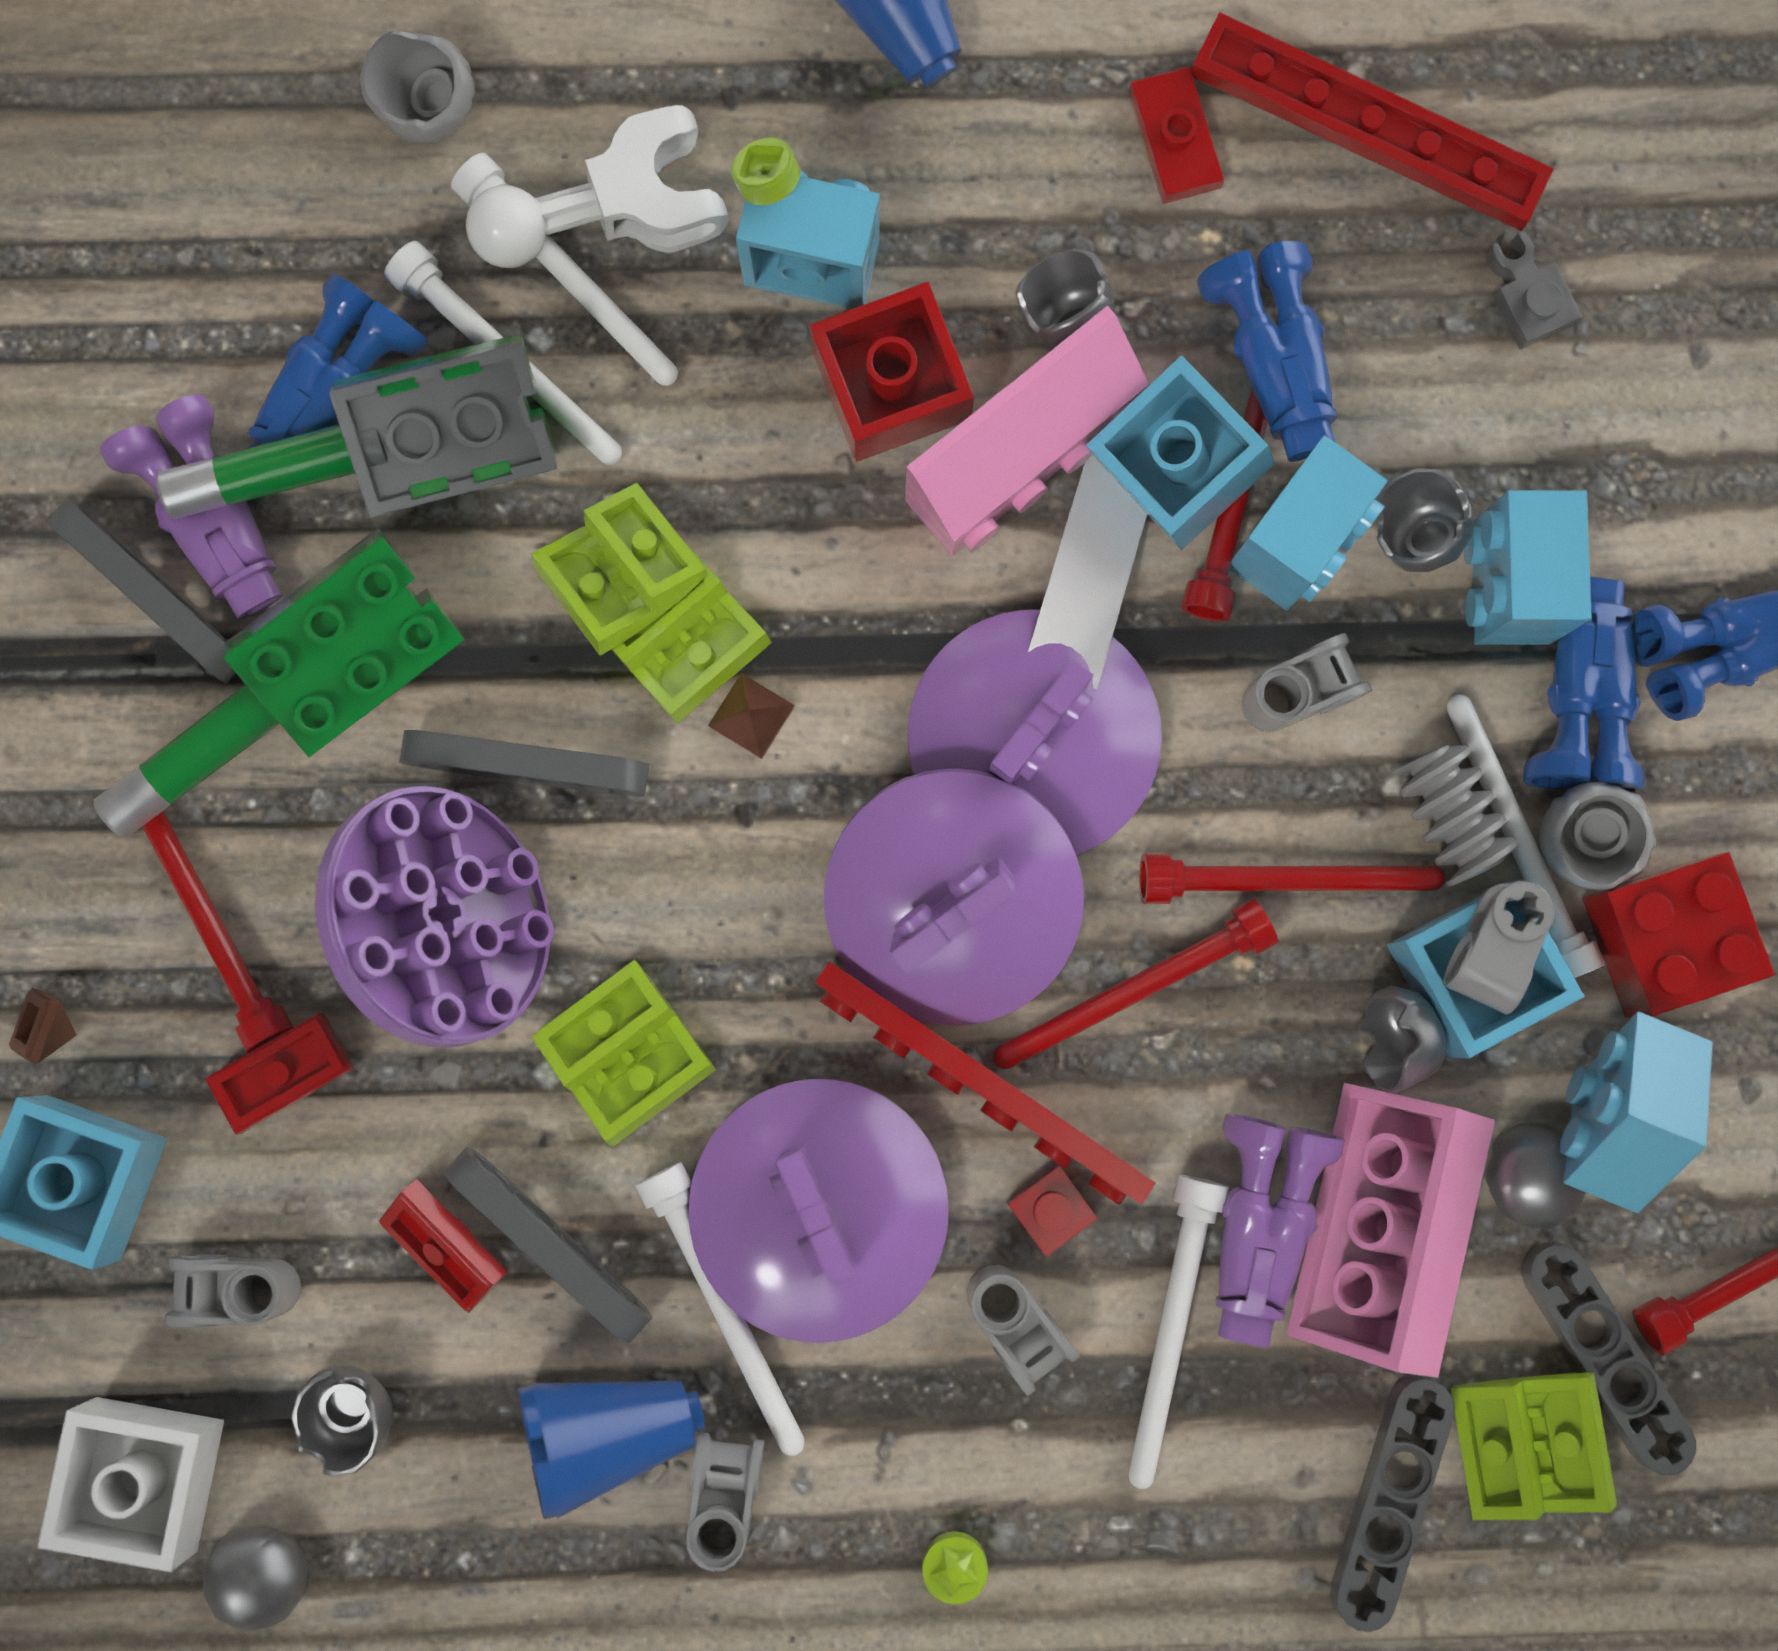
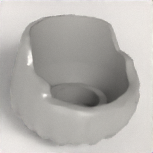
M403 31L388 32L380 37L368 51L360 73L361 89L366 104L402 141L418 144L440 142L444 137L454 135L459 127L465 124L466 116L472 111L475 88L470 65L459 49L442 36Z
M1605 782L1583 783L1569 788L1562 797L1555 798L1543 817L1538 836L1540 851L1545 857L1548 867L1554 870L1556 875L1566 883L1591 890H1612L1622 884H1628L1633 878L1643 873L1645 866L1651 859V851L1656 846V837L1653 834L1654 823L1647 812V806L1641 796L1628 792L1618 785H1611Z

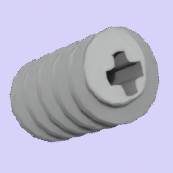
M1467 744L1445 745L1390 772L1391 775L1412 774L1413 778L1400 790L1402 798L1423 796L1425 801L1411 816L1413 820H1435L1436 824L1423 836V840L1425 843L1446 842L1447 848L1434 862L1436 866L1457 864L1459 870L1445 883L1448 887L1466 881L1502 863L1518 845V841L1514 836H1493L1507 819L1502 813L1482 814V811L1493 801L1495 796L1491 790L1471 792L1470 788L1482 777L1483 772L1479 767L1459 768L1458 765L1472 752Z

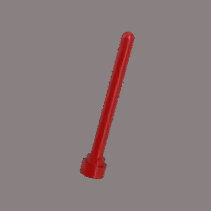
M1251 387L1243 419L1264 440L1268 422ZM1251 487L1217 517L1204 569L1197 571L1195 579L1188 581L1186 584L1181 609L1194 617L1218 622L1230 619L1236 593L1231 589L1233 580L1228 577Z
M162 811L143 825L142 828L239 1008V1011L235 1014L239 1023L235 1028V1032L246 1052L250 1053L292 1029L294 1026L282 1005L275 1006L271 997L263 998L170 822L164 811Z
M1143 853L1139 868V888L1143 904H1170L1172 898H1182L1184 891H1435L1440 889L1445 883V874L1437 866H1184L1182 860H1172L1169 853Z
M1256 899L1244 903L1231 910L1232 917L1223 922L1224 929L999 1045L993 1053L995 1064L1002 1069L1013 1068L1236 951L1241 956L1250 951L1256 956L1279 944L1277 934L1269 917Z
M1778 1247L1680 1300L1673 1296L1665 1300L1656 1296L1634 1308L1632 1311L1633 1318L1644 1340L1660 1356H1664L1687 1343V1335L1694 1332V1323L1778 1278Z

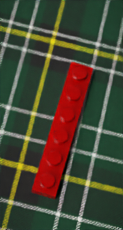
M1221 12L1218 13L1191 69L1193 78L1519 231H1522L1529 223L1554 168Z
M830 961L815 983L826 990L820 1000L822 1004L850 1023L860 1013L878 1025L879 1029L873 1036L875 1040L903 1059L906 1058L911 1049L928 1059L933 1064L926 1074L956 1095L960 1094L965 1085L986 1099L980 1111L1007 1130L1012 1132L1018 1122L1028 1127L1040 1136L1034 1148L1066 1169L1072 1159L1078 1161L1094 1172L1087 1184L1119 1206L1126 1196L1142 1205L1156 1183Z

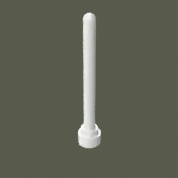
M479 153L471 157L459 168L452 179L451 188L470 207L474 199L486 189L508 184L504 181V171L486 153ZM546 235L544 245L536 258L657 383L663 386L672 385L678 377L677 367L549 235Z
M412 241L404 245L391 258L386 266L384 277L404 296L413 295L417 300L425 298L475 345L504 338L441 280L442 271L437 268V258L418 241ZM530 362L536 383V394L530 396L602 463L614 465L619 462L622 457L621 446Z
M1454 695L1447 702V712L1462 745L1467 744L1472 750L1468 755L1472 767H1479L1483 772L1482 777L1479 779L1483 791L1491 790L1495 796L1490 803L1493 813H1502L1507 819L1501 827L1504 837L1514 836L1518 841V845L1512 851V854L1524 881L1538 884L1548 892L1553 900L1555 915L1549 933L1573 977H1579L1606 965L1596 941L1589 942L1584 931L1577 933L1471 700L1465 695Z
M682 1162L673 1164L637 1183L635 1187L646 1209L653 1207L658 1218L665 1216L779 1448L785 1455L796 1456L801 1453L805 1445L803 1434L746 1320L734 1312L719 1297L699 1265L691 1239L688 1215L690 1195L688 1188L691 1187L692 1182Z
M1178 1175L1173 1201L1179 1203L1177 1215L1183 1217L1128 1473L1130 1483L1138 1489L1150 1487L1155 1478L1208 1223L1215 1224L1217 1213H1223L1222 1208L1230 1188L1228 1185L1194 1176Z

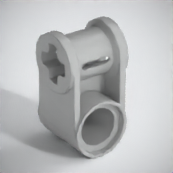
M1346 633L1329 638L1304 650L1294 658L1271 667L1254 680L1244 692L1241 705L1243 714L1250 725L1260 731H1279L1318 713L1322 715L1370 693L1373 690L1370 683L1361 681L1345 648L1350 642ZM1265 686H1277L1285 692L1289 701L1287 713L1275 712L1269 708L1264 699Z
M1527 881L1498 884L1486 890L1478 901V905L1463 938L1456 946L1449 960L1443 985L1505 1014L1511 1013L1517 1007L1528 988L1534 963L1553 924L1555 909L1553 900L1548 892L1538 884ZM1519 900L1517 909L1521 913L1526 914L1523 923L1511 924L1513 915L1504 910L1506 901Z
M218 1254L171 1256L168 1258V1268L174 1271L173 1309L165 1314V1325L171 1327H211L219 1325L251 1326L264 1323L284 1315L294 1307L299 1300L301 1292L300 1277L293 1266L284 1260L275 1258H230V1256ZM257 1275L266 1279L271 1286L272 1298L268 1307H262L252 1295V1284Z
M989 1265L978 1270L970 1279L967 1287V1302L975 1320L994 1345L993 1349L1027 1396L1036 1391V1381L1064 1360L1073 1363L1080 1357L1046 1309L1042 1310L1021 1279L1011 1269L1001 1265ZM995 1284H1006L1015 1291V1299L1012 1306L1001 1314H991L981 1308L983 1293L988 1287Z
M699 1432L691 1475L690 1492L692 1493L686 1544L691 1559L700 1568L711 1572L724 1571L734 1566L742 1557L750 1532L753 1502L756 1501L758 1494L764 1440L754 1439L751 1445L713 1441L709 1433ZM711 1519L725 1520L733 1526L736 1533V1541L726 1549L717 1550L711 1548L704 1542L701 1536V1526Z

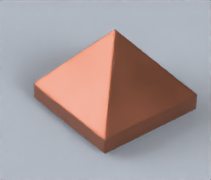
M741 673L708 726L755 756L763 759L795 705Z
M31 988V991L28 990L9 1046L11 1050L27 1061L39 1063L77 1035L61 1001L40 989Z

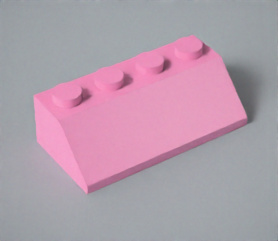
M1107 305L906 467L905 501L951 556H954L965 546L971 552L983 546L1000 529L996 521L1013 507L1019 513H1022L1035 504L1048 490L1044 482L1061 468L1067 474H1070L1082 466L1093 455L1086 445L1150 385L1117 316Z
M1344 1083L1332 1135L1345 1139L1343 1155L1336 1163L1324 1168L1315 1207L1318 1228L1313 1233V1236H1309L1286 1335L1395 1372L1430 1377L1439 1376L1495 1124L1494 1119L1455 1107Z

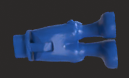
M1279 241L1267 245L1258 256L1257 267L1251 251L1236 252L1209 266L1201 273L1197 280L1198 289L1204 301L1210 304H1230L1240 323L1235 331L1234 353L1238 359L1242 360L1254 395L1271 428L1270 433L1275 440H1282L1289 462L1307 459L1324 435L1336 443L1331 424L1337 419V412L1333 408L1332 390L1321 339L1325 328L1320 323L1313 309L1303 303L1302 281L1312 271L1313 260L1307 245L1300 241ZM1258 272L1263 287L1270 290L1278 311V325H1274L1270 316L1265 312L1258 283Z
M332 273L323 284L322 296L325 306L320 321L312 337L309 335L301 337L288 350L287 361L271 387L257 415L254 427H250L247 433L254 438L248 448L338 425L339 422L329 394V390L335 380L369 372L372 366L388 352L416 356L421 353L428 340L377 300L373 301L358 287L339 275ZM355 325H360L356 336L343 357H339L332 364L335 358L334 352L346 334Z
M1590 577L1591 620L1558 640L1553 680L1547 689L1549 707L1552 713L1559 718L1556 736L1549 750L1535 754L1526 761L1523 771V782L1526 785L1542 789H1568L1583 783L1605 782L1611 785H1618L1628 792L1640 795L1644 790L1645 775L1640 764L1632 756L1627 725L1634 721L1641 704L1639 694H1636L1635 649L1631 619L1633 618L1632 610L1624 606V582ZM1592 711H1594L1596 720L1599 723L1596 756L1591 762L1588 743V721Z
M1778 590L1731 601L1729 598H1717L1714 603H1711L1701 611L1696 620L1680 622L1671 609L1662 605H1652L1637 612L1632 624L1634 649L1637 663L1643 667L1664 662L1678 654L1705 645H1718L1720 647V650L1712 654L1711 657L1690 664L1682 663L1660 669L1647 677L1646 687L1649 695L1665 716L1675 721L1696 717L1704 707L1705 689L1719 682L1734 687L1744 685L1750 687L1754 685L1755 681L1759 680L1760 676L1778 669Z

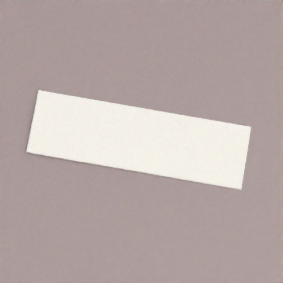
M1092 455L1084 463L1028 652L1048 643H1060L1072 647L1082 655L1089 666L1090 672L1094 674L1092 678L1093 688L1097 689L1147 514Z

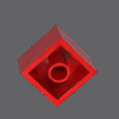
M929 281L809 325L811 349L855 463L959 425L972 414L975 397Z
M1730 852L1699 858L1630 881L1628 884H1622L1612 890H1603L1582 897L1625 1018H1632L1637 1011L1654 1017L1776 976Z

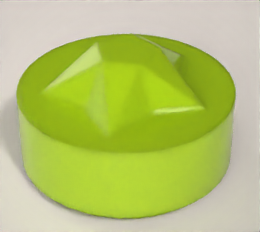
M762 138L749 143L739 151L731 166L732 178L744 200L754 205H770L783 200L796 188L801 174L800 166L792 148L788 143L778 138Z
M956 1531L946 1532L934 1538L925 1549L922 1558V1574L927 1589L939 1601L952 1605L964 1604L977 1597L983 1590L988 1577L986 1555L978 1541L966 1533Z

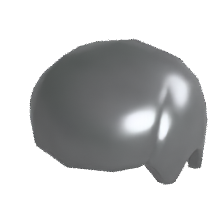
M1077 249L1051 254L1037 263L1028 271L1016 289V297L1023 314L1022 318L1029 333L1039 343L1053 348L1058 346L1107 305L1112 310L1115 303L1110 279L1100 259L1092 252Z
M1416 468L1395 477L1376 498L1379 503L1384 505L1383 510L1376 518L1378 544L1385 556L1391 559L1395 566L1406 572H1431L1458 560L1473 535V512L1469 500L1460 484L1440 469Z
M1395 986L1381 989L1367 999L1365 1018L1358 1024V1030L1370 1034L1373 1038V1049L1362 1060V1065L1377 1087L1394 1094L1435 1074L1445 1058L1446 1039L1444 1028L1432 1005L1418 992Z
M1520 1123L1499 1135L1492 1143L1493 1154L1485 1175L1486 1183L1490 1188L1489 1192L1501 1214L1525 1228L1551 1229L1566 1223L1569 1217L1577 1213L1586 1194L1584 1191L1563 1183L1567 1158L1566 1155L1560 1152L1563 1134L1547 1124Z
M335 1365L317 1372L298 1390L291 1414L298 1438V1451L311 1454L320 1460L324 1467L322 1473L328 1476L357 1473L384 1447L394 1420L392 1401L385 1388L367 1372L350 1365Z
M258 1525L243 1530L230 1531L215 1546L205 1564L203 1571V1596L217 1620L239 1631H257L270 1628L288 1618L304 1596L307 1561L297 1541L272 1526Z

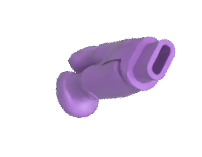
M193 394L178 398L158 412L156 421L167 440L178 450L186 464L214 457L210 443V434L214 424V410L204 395ZM138 425L118 431L106 439L100 447V453L109 468L120 473L137 474L150 484L158 496L156 484L158 472L174 468L168 450L158 432L148 426ZM159 496L156 503V515L160 528L171 533L187 559L211 587L214 596L218 600L226 599L238 620L248 618L282 598L283 595L271 576L276 570V565L273 560H270L257 523L246 501L173 519L165 511Z
M1226 1113L1222 1127L1223 1134L1228 1141L1239 1148L1243 1167L1241 1186H1237L1230 1191L1222 1208L1225 1225L1220 1256L1219 1295L1216 1297V1306L1222 1308L1223 1312L1218 1336L1236 1342L1269 1347L1274 1320H1284L1286 1313L1283 1310L1287 1305L1297 1278L1309 1236H1313V1233L1318 1228L1315 1207L1311 1202H1308L1313 1186L1322 1170L1326 1166L1336 1163L1341 1158L1345 1139L1316 1130L1290 1127L1286 1144L1288 1160L1282 1194L1279 1195L1276 1204L1271 1205L1269 1194L1271 1178L1282 1147L1286 1128L1263 1119Z

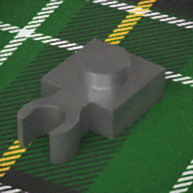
M1520 231L1511 241L1513 248L1517 252L1518 259L1511 260L1506 258L1498 242H1496L1486 253V261L1491 271L1503 278L1506 283L1492 297L1519 349L1522 350L1574 326L1583 316L1556 264L1552 263L1538 270L1533 261V242L1525 232Z

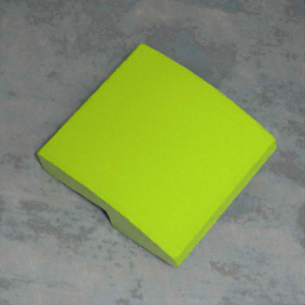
M638 483L583 510L585 526L531 553L535 571L600 656L657 620L706 577L705 567Z
M694 552L693 554L706 569V577L657 620L611 649L677 724L772 643L767 633L727 592L720 579Z
M635 959L531 1036L563 1086L573 1092L604 1141L612 1147L716 1071V1068Z
M1594 1372L1498 1379L1454 1385L1451 1388L1473 1520H1538L1544 1513H1608L1616 1508L1617 1501Z

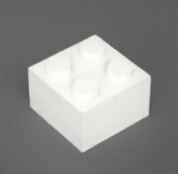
M95 1397L67 1410L38 1548L172 1572L198 1552L224 1420Z

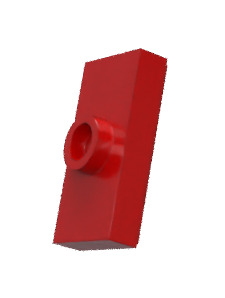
M1190 66L1131 82L1128 92L1162 204L1221 189L1224 182L1223 173Z
M318 1013L204 1079L234 1134L239 1135L339 1079L355 1068L325 1014Z
M417 1179L399 1193L379 1220L381 1226L465 1312H471L507 1273L501 1264L473 1237L467 1224L453 1216Z

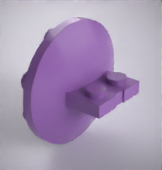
M1019 610L987 618L967 628L946 644L925 670L917 686L909 714L907 736L908 753L913 775L937 769L957 768L990 773L1009 784L1014 783L1034 795L1051 811L1067 833L1076 855L1082 854L1097 847L1120 830L1137 812L1153 784L1158 769L1162 741L1161 719L1153 689L1135 658L1114 637L1111 639L1098 688L1095 689L1093 688L1092 680L1094 674L1090 672L1089 666L1082 655L1072 647L1061 643H1048L1028 652L1040 610Z
M957 768L937 769L906 777L884 788L863 804L845 826L834 847L828 864L824 888V909L828 932L833 946L849 974L915 1020L940 1025H970L993 1020L1019 1009L1043 992L1057 977L1073 951L1079 935L1084 907L1083 881L1075 850L1067 833L1051 811L1034 795L1014 783L1009 784L990 773Z
M429 786L408 787L386 793L362 805L350 814L332 836L324 852L316 882L315 908L319 937L324 954L338 983L350 1000L371 1021L390 1034L411 1043L428 1047L450 1048L477 1042L501 1032L526 1010L537 993L544 977L550 943L554 936V928L549 918L546 896L538 875L539 867L537 860L530 851L523 847L514 833L494 813L471 798L454 791ZM530 884L537 900L538 910H534L531 902Z
M807 1079L781 1084L756 1095L738 1107L722 1122L708 1141L697 1163L690 1189L688 1215L691 1239L699 1265L715 1292L734 1312L752 1325L770 1334L801 1342L825 1343L842 1341L871 1332L888 1323L915 1300L926 1286L941 1257L948 1227L949 1204L947 1186L938 1157L921 1128L904 1110L883 1095L864 1086L834 1079Z

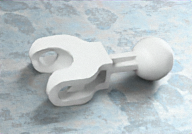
M675 105L628 117L615 132L611 146L606 152L585 160L587 184L534 198L523 189L510 185H499L486 189L470 205L466 217V232L472 248L483 260L494 266L515 268L525 265L539 254L546 240V235L598 220L601 221L607 241L627 236L639 240L645 246L654 250L671 253L719 236L726 228L730 218L722 198L716 192L710 189L678 192L664 185L658 177L663 167L689 155L695 147L699 129L693 113L684 106Z

